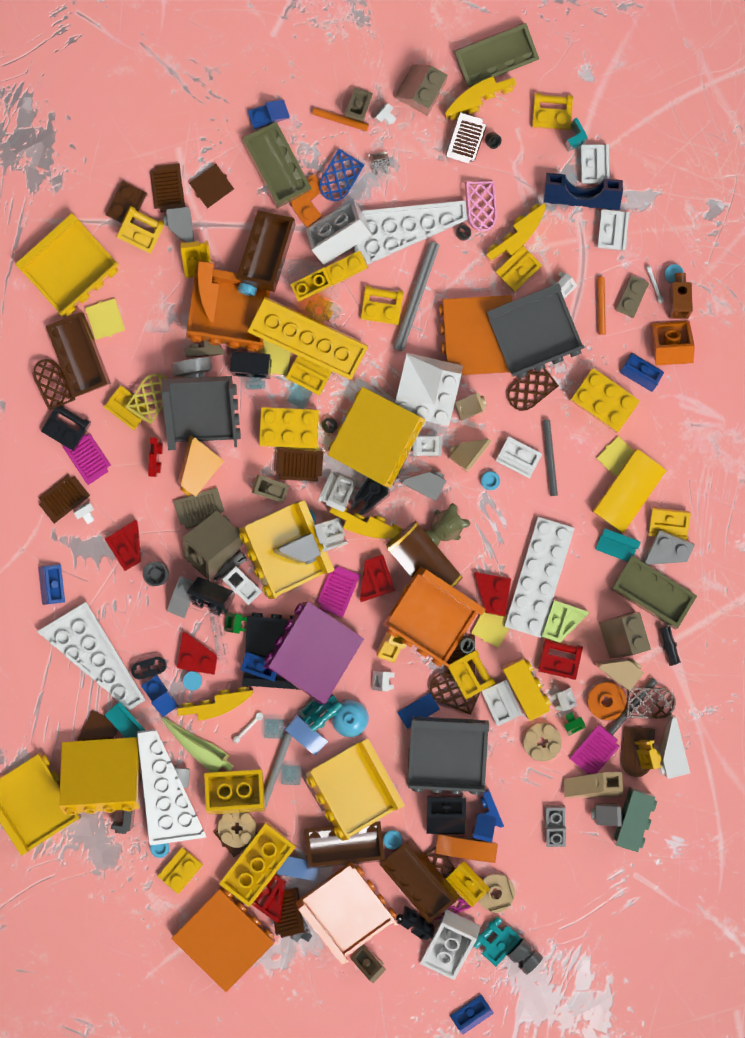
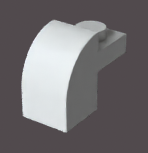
M237 565L222 578L248 605L262 593L257 585Z

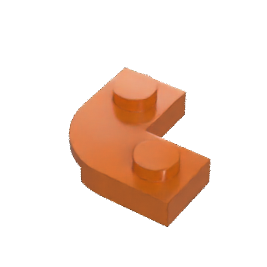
M314 174L307 178L312 189L291 201L294 212L306 228L322 217L311 202L321 194L319 190L320 181Z

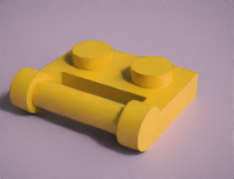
M535 93L532 128L571 130L573 95L564 97ZM540 102L566 104V110L540 108Z
M129 206L115 237L151 254L165 224L163 221H156L136 211V208ZM132 217L155 228L154 232L151 233L130 223Z
M366 285L361 320L399 325L404 291L398 290V292L375 289L371 288L372 286ZM370 296L397 299L396 305L369 301Z
M478 650L453 662L448 668L465 700L496 684L494 679L490 678L480 660ZM472 660L484 681L482 685L477 681L468 661Z

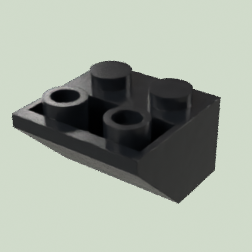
M199 576L187 591L193 606L200 609L206 607L210 609V613L217 616L221 614L226 616L235 597L233 590Z
M427 795L426 834H465L466 796Z

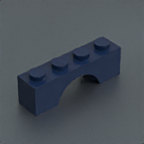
M546 172L543 203L620 210L623 180L604 178L597 186L582 189L573 186L568 181L566 174Z

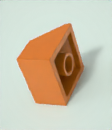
M690 321L651 323L655 366L694 363L695 344Z

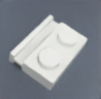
M609 144L581 145V184H599L604 178L610 179Z
M601 210L598 249L626 250L629 212Z
M508 436L496 462L530 479L542 453Z
M331 471L318 502L324 501L326 505L344 512L357 482L341 475H333L334 472Z
M340 517L314 525L316 536L320 544L323 543V552L348 544L343 537L346 535Z
M507 679L481 691L497 726L523 715Z

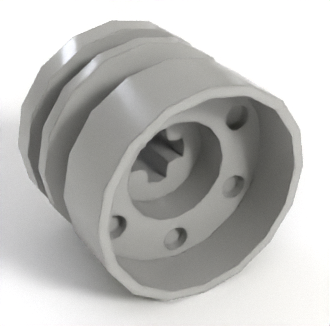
M210 357L189 359L171 364L173 377H205V373L213 370Z

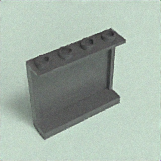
M559 283L486 313L512 377L516 376L519 379L527 376V371L534 369L537 372L546 368L545 364L552 362L553 365L564 361L563 357L569 354L571 358L582 354L581 350L585 347L582 345Z
M232 376L162 379L161 393L168 451L176 450V442H188L191 435L199 441L234 440V447H237V440L241 439V430L236 426L240 425L239 413H235V410H238V399H234V395H237V385L233 384Z
M412 716L408 788L415 792L429 789L434 793L448 790L454 794L468 791L470 794L479 795L481 792H485L489 720Z

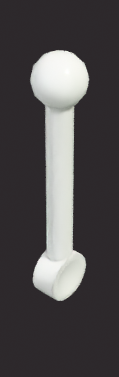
M648 265L646 269L656 291L657 302L663 303L664 297L661 296L651 266Z
M257 713L256 718L238 736L233 737V742L239 743L240 738L258 720L263 719V714Z

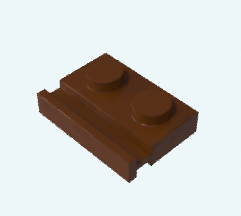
M122 181L106 216L122 223L129 206L136 208V211L139 212L148 193ZM132 217L130 223L133 224L134 221H135V218Z

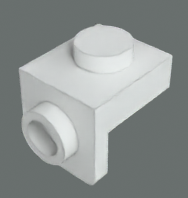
M417 436L411 448L413 455H442L441 436Z

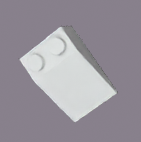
M672 714L667 717L660 749L661 768H658L659 773L667 779L690 774L677 717Z
M446 910L420 964L455 980L477 940L481 926Z

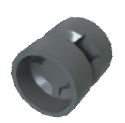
M156 561L148 563L144 567L143 579L148 585L161 586L167 582L169 569L164 563Z
M522 938L507 956L514 963H519L518 967L527 975L538 966L543 956L536 949L532 950V945L525 938Z

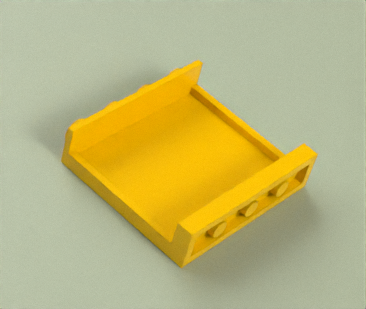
M73 213L15 264L62 317L72 315L76 311L75 307L80 302L82 304L91 297L89 294L94 289L98 291L105 284L103 281L108 277H114L119 272L118 268L120 267Z
M362 387L356 393L355 402L348 409L344 423L339 426L338 435L335 441L330 444L327 455L383 486L391 488L426 419Z
M305 500L297 501L239 528L240 540L247 547V556L251 562L253 561L255 575L261 580L263 585L262 591L268 599H276L277 596L323 574L335 571L327 551H322L324 546L323 543L320 544L316 536L315 523ZM312 533L321 555L315 557L316 561L306 565L305 562L297 563L273 552V549L305 534Z
M137 737L62 742L59 806L63 814L75 815L76 813L83 812L94 814L98 811L112 813L115 810L133 811L134 809H140L138 803L139 749Z
M368 738L361 740L305 773L308 785L316 792V800L320 805H323L326 818L329 822H332L335 827L334 832L336 836L342 841L349 840L354 834L405 806Z
M41 752L0 778V824L21 856L82 817L80 813L75 815L63 814L59 806L60 776L56 770L52 771L49 766L51 764L49 758L45 754L42 755Z

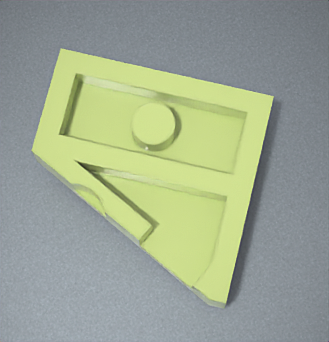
M553 600L542 637L561 642L589 612Z

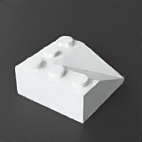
M407 353L395 404L426 419L428 422L449 426L463 365Z

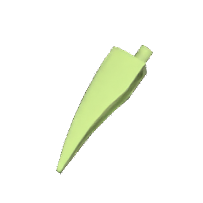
M162 717V721L178 742L209 772H218L221 767L231 771L234 765L227 761L230 755L218 746L197 737L167 718Z

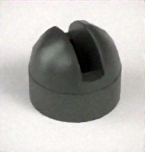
M490 132L485 136V143L489 148L496 149L500 146L502 139L497 133Z
M460 225L456 230L457 238L462 241L468 240L471 236L470 227ZM460 229H463L464 231H466V232L469 233V234L466 236L464 233L460 232L459 230H460Z
M326 418L322 422V429L326 433H333L337 429V422L333 418ZM328 420L333 427L332 430H330L328 425L326 424Z
M468 637L462 638L459 642V648L464 653H471L475 649V642Z

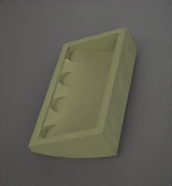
M527 23L519 24L453 51L468 88L492 76L497 77L539 60Z
M277 122L242 138V143L277 209L312 189Z
M631 556L610 589L675 630L679 628L697 598V595L634 556Z

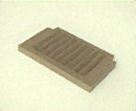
M218 488L198 493L196 497L192 495L173 501L180 524H185L186 529L199 525L216 511L221 515V512L225 511Z

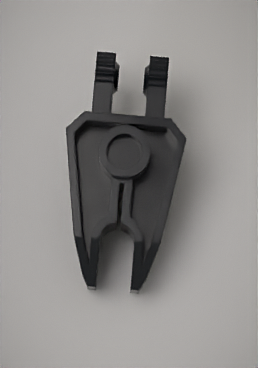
M368 477L355 496L352 508L355 509L365 500L366 505L359 512V515L362 516L372 511L390 496L389 487L383 486Z

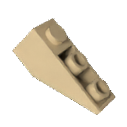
M479 392L455 402L461 421L482 414L487 406L484 396H480Z
M602 772L564 779L565 798L622 797L623 795L622 772Z

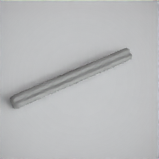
M430 242L394 345V349L398 351H403L440 246L436 242Z

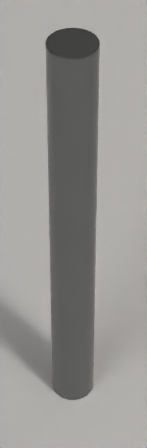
M543 420L550 496H558L550 420Z
M651 678L644 687H654L658 682ZM643 691L638 697L643 700L647 695ZM635 698L631 703L636 707L640 701ZM631 705L629 707V712L633 710ZM626 709L607 730L612 735L626 721Z

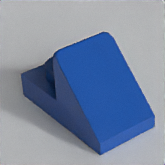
M284 100L266 102V105L248 111L254 130L290 118Z
M249 652L245 653L241 671L270 681H275L277 675L270 669L264 668V657Z
M158 675L141 685L152 701L151 704L163 717L179 706Z
M487 789L485 792H482L483 797H480L484 808L488 807L489 810L480 814L495 817V826L502 828L504 824L490 790Z
M479 813L471 832L473 838L492 842L496 818Z

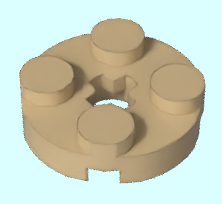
M537 723L532 725L525 733L523 739L524 749L536 761L545 762L552 760L561 750V735L552 725ZM540 737L548 740L546 747L542 748L541 745H537Z
M248 812L223 814L218 824V833L222 842L234 848L243 847L250 843L257 832L256 821ZM236 823L243 827L239 834L232 830V826H235Z
M497 873L485 876L482 880L490 890L479 900L480 905L493 913L507 910L515 898V888L512 882L505 875ZM494 888L501 890L498 898L490 895Z

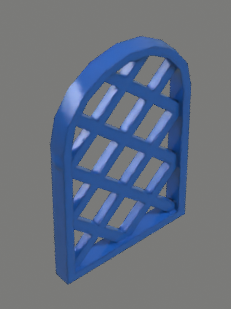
M338 149L320 179L319 190L322 196L329 201L342 200L350 192L364 164ZM341 153L348 158L342 159ZM339 154L340 160L334 161L336 156ZM350 160L351 167L345 168L343 162ZM353 161L358 163L359 165L354 166ZM341 162L342 169L335 170L334 164ZM332 165L333 171L327 172ZM355 168H360L356 175ZM352 169L354 176L347 178L346 171ZM343 171L344 178L338 180L337 173ZM334 174L335 181L329 182L327 175ZM324 176L326 178V183H322ZM354 179L349 186L348 180ZM345 181L347 188L340 189L339 182ZM336 183L338 190L331 191L330 184ZM327 185L329 192L324 193L322 186ZM347 190V192L342 197L341 191ZM339 192L340 198L333 199L332 193Z

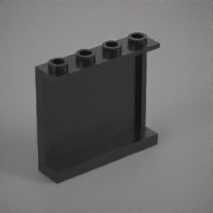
M252 612L251 616H247L245 653L249 652L266 658L268 653L273 652L276 647L274 645L275 641L284 634V627L290 619L282 618L281 614H271V617H263V613ZM243 672V686L301 690L278 674L275 681H270Z

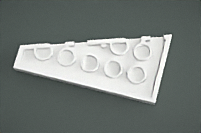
M466 201L361 211L369 224L372 235L365 241L355 245V252L361 250L369 265L467 221Z
M87 602L37 631L84 673L109 692L111 696L120 701L128 710L146 701Z
M157 730L138 731L137 740L149 845L206 838L207 836Z

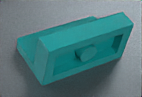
M578 118L573 119L571 127L576 135L566 141L564 146L567 152L585 144L588 139Z
M603 528L596 550L628 562L631 556L635 555L636 549H639L641 542Z
M120 701L105 714V717L124 738L137 737L138 731L145 730Z

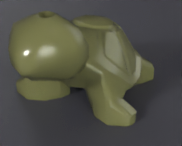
M454 503L450 504L447 510L440 512L437 509L434 512L431 530L425 531L437 546L440 541L460 540L462 530L470 526L468 519H462L457 514L458 508Z

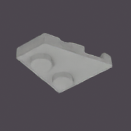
M659 529L644 563L652 565L687 562L695 544Z

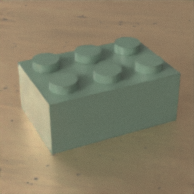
M629 786L621 811L622 826L616 827L612 840L616 846L638 852L639 848H643L646 839L643 837L644 832L650 828L651 819L649 817L651 811L654 812L657 805L656 797L652 793Z

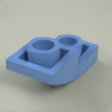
M298 715L284 728L285 731L315 756L328 742L317 731L313 732L309 725Z
M288 857L276 874L316 881L318 868L307 869V861L305 859Z

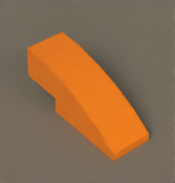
M198 260L197 280L200 299L209 321L214 322L219 283L212 281L214 262Z
M437 834L435 853L496 863L498 844L493 841L476 840L475 838Z

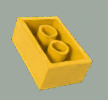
M594 368L589 371L569 400L615 433L621 430L640 402L639 399Z
M261 407L260 447L318 449L319 410Z
M521 657L501 667L529 721L550 711L548 706L551 705V702L545 693H541L540 689L543 687L537 677L533 678L531 672L534 670L529 660H524Z
M262 769L204 773L206 812L208 815L265 811L264 775Z

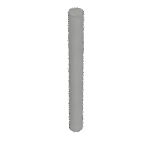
M289 733L284 735L264 791L265 807L268 805L292 739Z

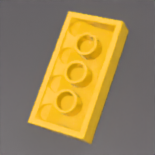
M635 449L592 512L624 533L667 470L640 450Z
M266 822L219 884L250 907L295 849L296 845L269 822Z

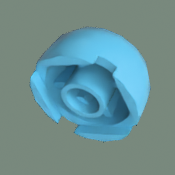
M346 699L340 701L339 703L343 707L337 711L338 714L335 717H331L333 728L344 737L360 735L365 731L369 723L367 708L357 700Z

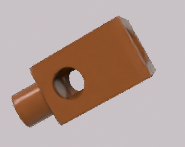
M675 273V282H672L669 288V319H688L693 312L692 283L686 282V273Z

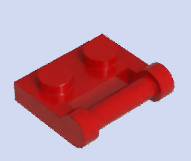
M545 638L538 672L576 680L583 646L577 645L576 647ZM549 649L575 654L574 660L548 654Z

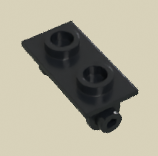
M405 905L403 914H398L396 917L397 923L407 930L413 926L411 933L421 940L433 939L434 925L428 923L425 918Z

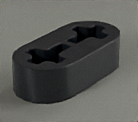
M160 656L140 661L132 666L131 674L138 680L155 676L166 670L167 662ZM155 660L164 664L160 671L157 668H150L151 665L156 664ZM138 665L141 668L148 667V670L142 673L143 676L135 673Z

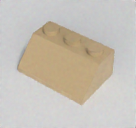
M618 658L597 661L594 664L629 691L632 690L644 674L640 670L642 666L630 658L628 660Z

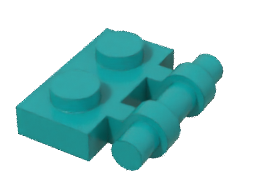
M332 693L326 704H319L313 698L298 713L309 725L310 729L315 732L317 729L323 728L325 722L332 716L335 717L338 714L337 711L343 706Z
M498 916L493 921H489L488 927L481 934H478L477 940L473 945L476 949L484 945L486 948L482 955L495 967L522 939L508 925L501 930L498 926L503 920ZM494 931L497 934V936L490 943L487 940V938Z

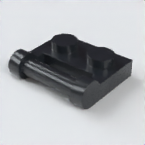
M63 405L53 409L41 432L75 451L90 427L91 421L82 419L64 408ZM61 414L81 426L79 431L58 420V416Z

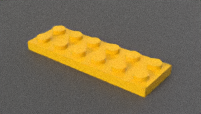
M265 296L247 332L350 380H352L368 349L367 344Z

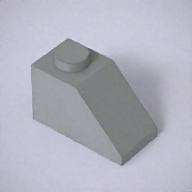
M190 207L167 209V215H164L165 227L168 226L169 230L185 243L195 242Z
M434 470L433 473L427 472L405 479L402 484L436 501L447 480L443 479L445 475Z
M312 533L305 534L273 549V552L297 563L305 562L306 565L316 561L315 557L321 555Z
M183 576L179 577L167 612L185 619L191 604L187 591L193 584V580Z
M594 803V808H591V819L595 820L596 825L622 826L621 806L618 803Z

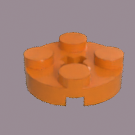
M601 682L589 691L587 699L588 708L598 719L614 720L622 714L626 705V696L623 690L616 684ZM604 696L612 699L609 702L610 706L601 703L604 700Z

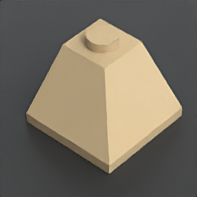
M483 439L463 442L459 446L455 444L449 451V454H451L449 459L465 472H468L492 440Z

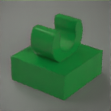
M227 612L224 631L240 634V631H246L245 628H241V621H247V618L242 617L241 614Z
M572 712L565 715L568 723L564 727L568 736L586 728L582 717L575 719Z

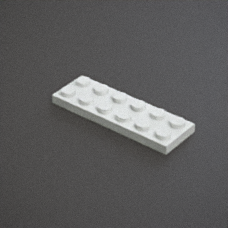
M537 517L504 627L536 637H542L575 528Z

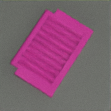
M91 434L84 435L75 451L63 446V449L87 485H90L109 472L107 468L111 464Z
M337 566L334 569L335 571L327 574L316 603L321 604L320 609L343 618L360 575Z
M598 724L569 759L588 775L590 772L596 774L619 749L620 746L616 743L618 739Z

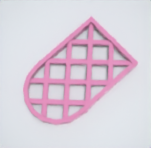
M494 181L465 182L469 224L477 231H488L494 227L497 220ZM470 184L478 185L475 188H473ZM482 184H489V186L485 188ZM479 186L484 190L481 195L476 191ZM473 193L479 197L476 202L471 198ZM485 193L491 196L488 202L483 198ZM480 200L485 203L483 208L477 204ZM475 206L480 210L477 215L472 212ZM487 206L492 210L489 215L484 211ZM481 213L486 216L483 222L478 218ZM488 219L492 222L489 228L485 225ZM475 220L481 224L479 227L474 225Z

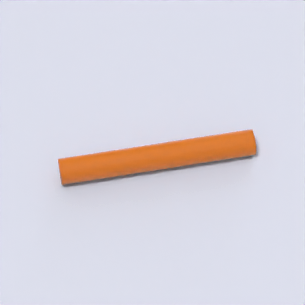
M314 107L312 115L366 132L368 130L369 124L319 108Z
M597 277L598 335H606L605 277Z

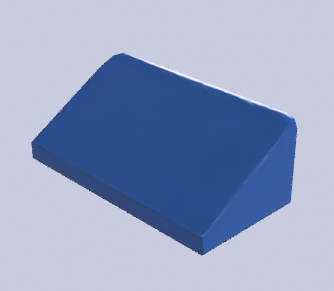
M633 353L630 354L620 371L622 375L651 392L657 387L664 374L662 370Z
M61 564L38 567L42 605L65 603Z
M429 692L397 713L406 728L409 729L411 728L412 716L429 717L440 710Z
M481 994L450 1015L459 1032L465 1034L493 1015L494 1012Z

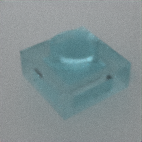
M252 377L250 381H246V389L264 390L266 389V381H262V377Z
M295 384L287 401L304 409L312 392Z
M265 719L264 738L283 739L284 719Z
M282 765L281 784L300 785L301 765Z

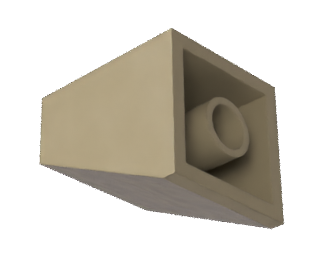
M413 64L394 98L428 116L447 82L448 75L431 65Z
M218 511L214 512L182 537L184 558L207 580L211 581L243 545L239 537V528L234 527L225 515H221Z
M633 611L599 622L610 659L631 656L651 650L640 612Z

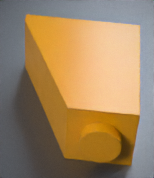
M192 435L188 440L178 483L182 486L180 490L187 496L192 494L196 497L224 460Z

